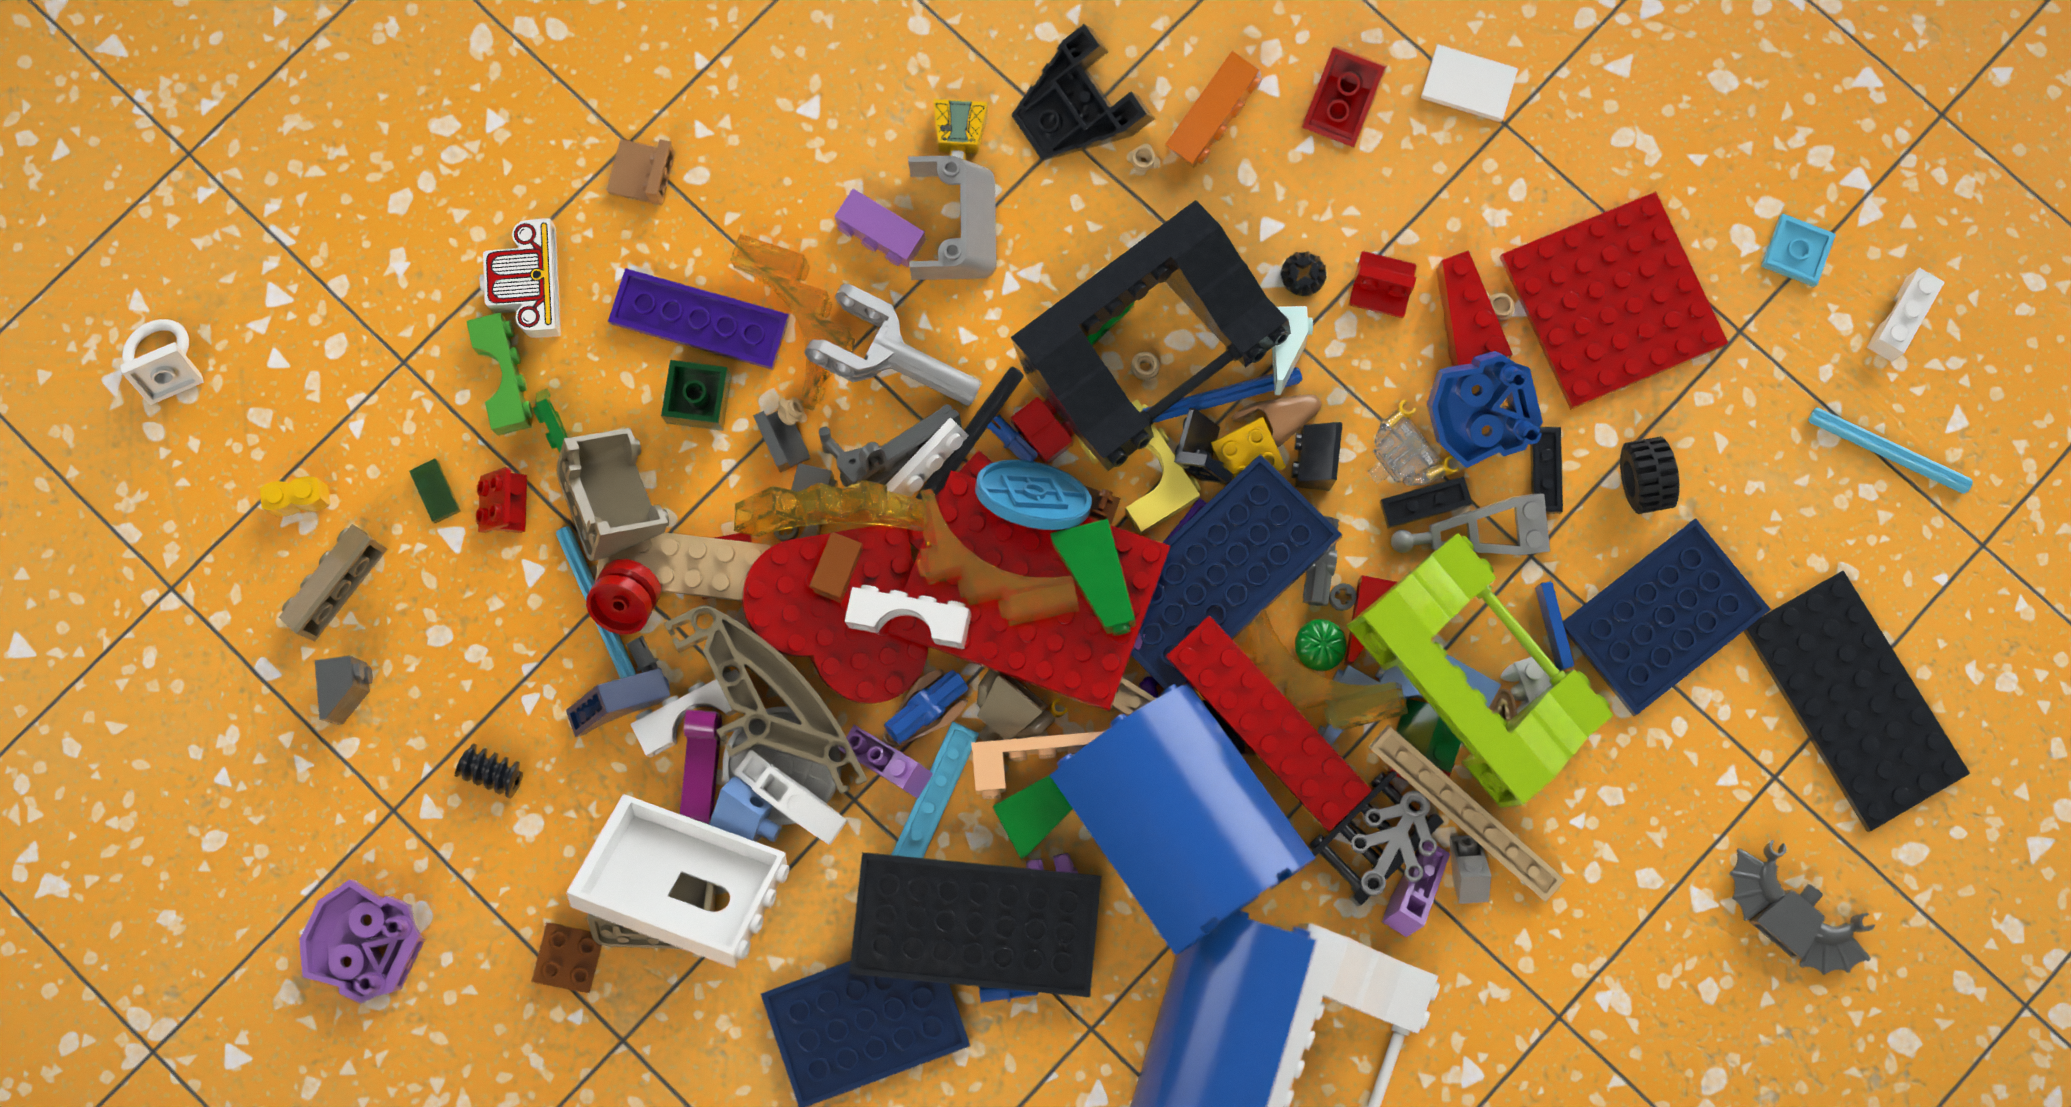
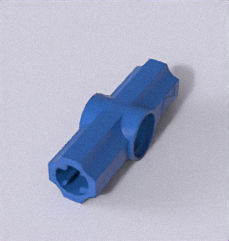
M952 669L929 689L926 687L908 701L905 708L884 724V727L891 738L900 745L924 725L927 727L946 711V707L968 691L969 688L959 673Z

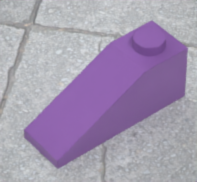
M1424 842L1422 848L1429 852L1433 850V845L1430 842ZM1437 846L1436 852L1432 856H1423L1419 849L1417 850L1415 856L1418 864L1423 868L1421 880L1415 883L1410 882L1406 879L1404 873L1390 898L1382 919V923L1405 937L1425 926L1450 853ZM1410 868L1408 870L1409 875L1413 878L1420 875L1417 868Z

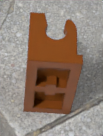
M831 532L810 584V588L814 589L813 592L841 603L863 551L862 543Z

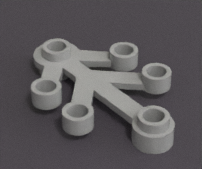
M1419 791L1406 793L1401 798L1400 804L1383 809L1372 808L1366 812L1365 822L1371 828L1379 827L1383 820L1402 816L1396 827L1368 835L1357 834L1352 838L1351 848L1358 854L1365 853L1369 847L1388 842L1374 870L1366 872L1362 877L1361 887L1367 895L1377 896L1384 891L1386 886L1384 876L1399 848L1406 866V879L1413 883L1421 880L1423 868L1417 862L1408 835L1413 822L1421 840L1418 845L1419 852L1423 856H1432L1436 852L1437 843L1431 837L1425 819L1430 810V802ZM1417 802L1420 805V809L1412 811L1409 808V804ZM1375 813L1380 817V820L1377 823H1372L1368 816ZM1357 839H1362L1365 841L1366 846L1359 849L1355 846L1354 842ZM1424 842L1432 843L1433 850L1425 851L1422 848V844ZM1410 868H1417L1420 875L1413 878L1409 875L1408 870ZM1374 879L1379 883V887L1377 889H1370L1367 882Z

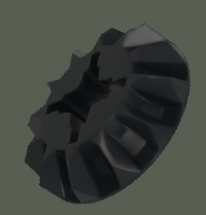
M1309 251L1294 253L1285 260L1281 269V279L1284 286L1291 293L1299 296H1309L1318 292L1323 287L1327 277L1326 265L1323 264L1319 256H1315ZM1311 266L1309 271L1311 278L1305 276L1296 281L1300 272L1297 267L1305 269Z

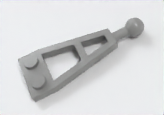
M1543 493L1511 497L1429 525V532L1411 534L1407 530H1398L1391 537V546L1400 553L1408 552L1415 545L1430 543L1431 548L1437 550L1446 542L1441 541V531L1466 523L1468 539L1475 547L1474 552L1526 555L1550 551L1545 497ZM1514 507L1518 545L1479 543L1477 519Z

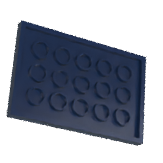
M1695 518L1567 617L1563 624L1566 634L1633 716H1636L1771 609Z
M851 961L761 993L798 1107H808L970 1047L971 1045L950 985L948 983L849 974Z

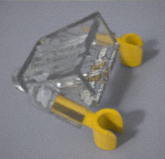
M1406 399L1402 400L1397 410H1394L1380 423L1374 443L1376 447L1372 452L1380 462L1367 472L1376 484L1391 476L1396 483L1403 482L1408 486L1426 485L1445 475H1452L1459 470V467L1455 469L1448 467L1447 462L1454 457L1448 456L1442 460L1410 418L1413 416L1416 408L1414 407L1410 412L1405 411L1403 407L1408 401Z

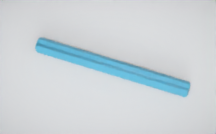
M1815 408L1809 416L1808 421L1962 494L1968 492L1972 486L1973 480L1825 410Z
M569 526L563 527L556 531V536L586 601V596L594 585L595 580L572 529ZM596 623L620 679L636 675L619 634L609 632Z

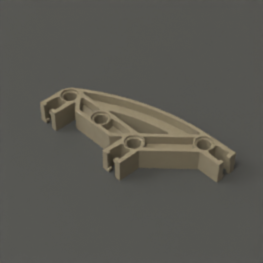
M707 605L698 606L664 623L670 636L675 634L674 628L687 623H692L693 629L696 631L681 642L677 638L673 639L678 652L707 639L703 652L732 711L745 715L717 729L722 742L727 740L725 734L740 728L744 729L748 737L747 741L733 749L730 744L725 746L730 758L757 745H761L827 767L840 795L849 791L850 787L849 785H842L837 769L844 767L848 763L851 764L859 777L855 780L856 784L861 785L867 782V778L846 736L821 697L798 670L760 636L728 615ZM704 614L710 615L714 619L712 626L707 629H701L697 626L698 618ZM728 667H735L740 672L738 679L734 682H727L723 678V672ZM746 667L759 676L784 701L801 725L767 714L745 669ZM762 720L766 724L764 733L758 736L751 734L749 725L752 721ZM832 747H842L846 752L845 759L841 762L832 761L829 758V751Z

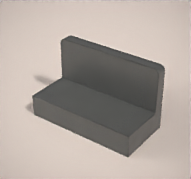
M764 411L753 415L779 472H783L798 465V463L810 459V454L796 424L790 426L783 423L778 416V411L767 416Z

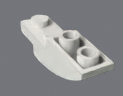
M753 749L748 752L734 772L736 776L751 786L752 790L829 845L832 844L848 821L811 791L799 785Z

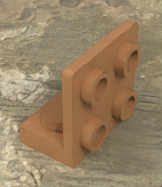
M659 139L658 147L628 140H620L607 192L612 195L662 205L676 154L671 141Z

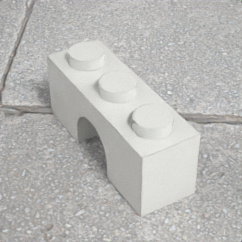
M1921 268L1907 276L1893 300L1897 302L1889 316L1880 323L1867 348L1891 362L1904 354L1942 288L1944 281Z

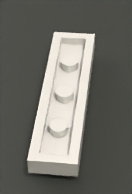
M949 418L870 502L890 519L901 510L903 504L915 492L921 489L923 483L935 471L941 468L943 462L955 450L961 447L963 441L969 435L952 418Z

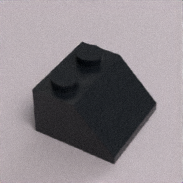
M1332 422L1304 425L1301 433H1296L1294 450H1298L1299 454L1298 461H1293L1291 478L1296 479L1295 487L1330 491L1337 480L1343 423Z

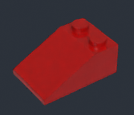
M1338 46L1332 47L1302 128L1355 147L1388 65Z

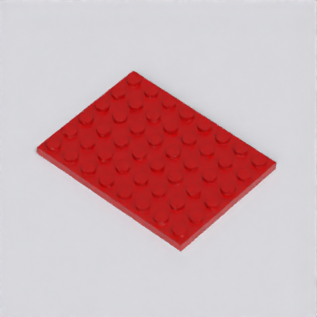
M951 470L903 592L907 593L909 598L919 599V596L923 595L935 598L936 603L948 604V601H957L965 604V608H969L971 613L965 647L960 649L935 644L930 627L923 620L909 615L893 618L888 632L1110 712L1169 554L1170 545L1110 525L1136 626L1131 627V631L1123 635L1115 636L1113 632L1107 634L1053 547L1050 533L1066 529L1046 530L1031 528L999 517L987 509L976 496L975 484L977 479ZM1087 517L1084 522L1077 526L1097 522V520Z

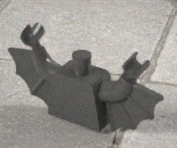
M1774 840L1764 847L1763 853L1767 858V862H1762L1746 851L1737 849V863L1735 868L1729 873L1735 884L1732 899L1742 908L1743 919L1751 923L1792 959H1801L1799 963L1801 968L1812 967L1823 975L1833 970H1844L1850 973L1857 963L1871 960V957L1853 937V932H1866L1875 927V924L1867 926L1862 924L1863 917L1868 916L1869 913L1854 915L1849 925L1844 923L1840 926L1832 927L1823 923L1825 920L1824 915L1814 908L1823 896L1817 888L1808 884L1799 895L1793 890H1784L1777 880L1778 865H1776V861L1786 853L1785 843L1779 846L1778 853L1772 849Z

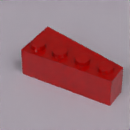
M1469 250L1443 259L1436 272L1441 305H1443L1445 331H1447L1449 343V358L1451 359L1452 366L1471 364L1474 357L1493 351L1510 358L1513 353Z

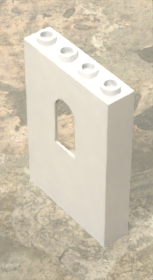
M623 794L566 893L570 906L575 909L736 968L740 959L744 960L750 949L749 941L753 933L757 934L760 931L764 920L763 914L767 907L771 908L777 895L776 889L780 882H785L790 867L787 865L785 852ZM684 873L726 889L730 894V902L725 909L719 912H709L671 898L669 894L680 874Z

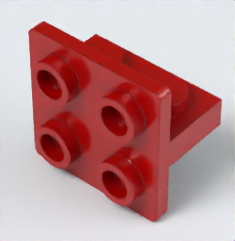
M1362 251L1349 305L1403 318L1406 313L1409 296L1414 289L1417 278L1414 277L1416 264Z
M504 467L480 476L477 484L479 508L476 512V523L478 524V532L486 533L492 530L514 533L525 532L527 475L511 473V468Z

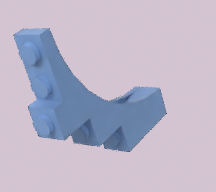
M1448 655L1446 658L1453 667L1457 665L1464 671L1468 678L1466 682L1473 690L1478 689L1487 699L1486 706L1489 708L1501 684ZM1348 665L1344 671L1338 669L1330 683L1335 686L1331 694L1341 700L1340 702L1334 700L1326 714L1330 717V720L1326 727L1320 725L1317 732L1332 746L1338 736L1355 719L1371 709L1392 701L1424 697L1397 666L1385 671L1380 666L1375 675L1379 680L1376 681Z

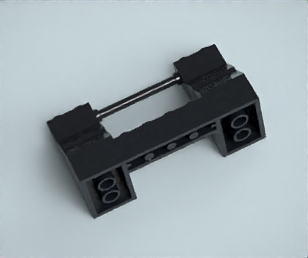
M1195 200L1014 334L1011 340L1027 379L1044 399L1051 403L1058 415L1067 423L1106 470L1109 471L1113 467L1122 465L1129 455L1137 449H1143L1150 443L1154 437L1151 428L1154 419L1234 360L1236 362L1239 360L1245 368L1251 363L1260 361L1268 350L1275 345L1278 346L1284 343L1291 334L1289 319L1267 298L1222 226ZM1166 282L1226 346V351L1146 412L1144 410L1139 412L1129 401L1087 339V336L1097 333L1102 325L1111 318L1118 317L1134 301L1144 298L1148 291L1158 283Z

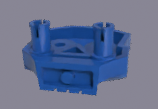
M1493 351L1474 357L1471 364L1451 366L1438 370L1427 401L1435 439L1464 467L1468 468L1497 453L1507 456L1526 450L1528 444H1535L1541 439L1542 435L1539 433L1541 431L1539 427L1543 420L1529 367L1515 363L1503 354ZM1479 385V391L1472 394V387ZM1505 399H1507L1508 407L1501 405ZM1489 425L1488 433L1482 434V428Z

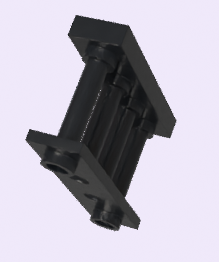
M1382 771L1370 783L1374 787L1372 791L1325 837L1320 833L1308 845L1315 857L1320 853L1352 886L1350 889L1354 893L1349 899L1356 906H1361L1370 897V895H1367L1362 890V877L1360 878L1328 844L1339 833L1351 843L1352 838L1358 833L1349 823L1360 811L1366 815V812L1373 808L1369 802L1380 791L1395 805L1400 804L1403 795L1390 783L1397 775L1394 771L1387 774ZM1411 803L1409 804V808L1412 811H1418ZM1375 813L1368 816L1372 823H1377L1380 820V817ZM1436 813L1431 814L1429 817L1426 815L1425 817L1430 834L1444 822ZM1383 820L1382 824L1377 828L1382 831L1393 827L1386 820ZM1417 830L1409 836L1414 852L1418 849L1419 842L1421 841ZM1357 839L1354 842L1355 846L1359 849L1366 846L1365 841L1362 839ZM1369 847L1362 855L1373 865L1371 868L1374 870L1381 856L1372 847ZM1400 848L1384 876L1385 880L1404 863ZM1374 879L1367 882L1370 889H1377L1379 887V883Z

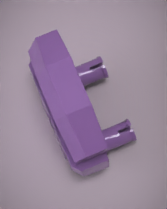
M348 880L318 900L299 939L302 977L338 986L339 994L358 1003H365L377 996L402 989L408 977L407 975L410 973L413 963L418 956V952L425 941L415 924L412 905L393 896L382 898L356 880ZM369 914L372 917V923L367 926L364 924V917ZM388 945L386 952L382 957L378 947ZM347 956L352 959V964L348 968L344 965V959Z

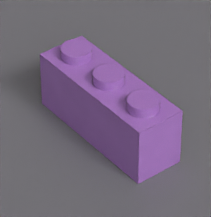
M855 189L851 190L834 216L838 225L837 229L848 237H852V235L858 237L866 248L873 252L876 250L886 254L885 258L896 266L902 264L908 268L909 261L914 260L926 241L923 230Z

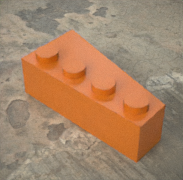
M1231 51L1166 142L1167 149L1194 168L1198 163L1202 165L1211 153L1209 148L1216 140L1219 141L1228 129L1227 125L1233 117L1236 118L1245 105L1244 103L1261 84L1262 76L1260 70L1234 51Z

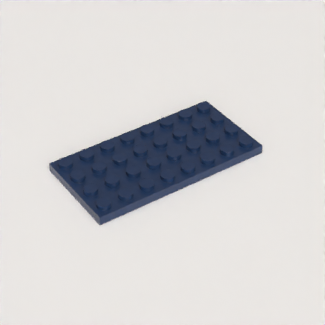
M1260 454L1164 543L1170 545V551L1139 632L1143 641L1139 651L1134 647L1131 656L1164 690L1173 684L1177 687L1185 685L1188 681L1165 657L1209 615L1233 640L1342 538V534Z

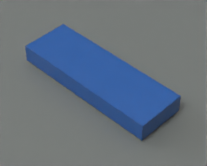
M1551 581L1541 583L1535 587L1555 666L1559 671L1568 670L1574 667V662L1554 586Z

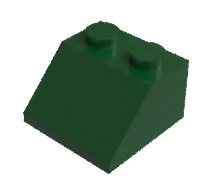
M1406 699L1395 731L1444 774L1451 773L1461 741L1429 703Z

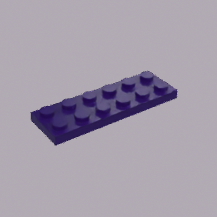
M625 268L608 322L611 325L773 370L790 316L787 313Z

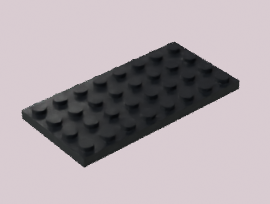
M1844 570L1763 615L1744 630L1745 635L1867 832L1878 828L1970 774Z
M862 852L849 974L1090 997L1101 875Z

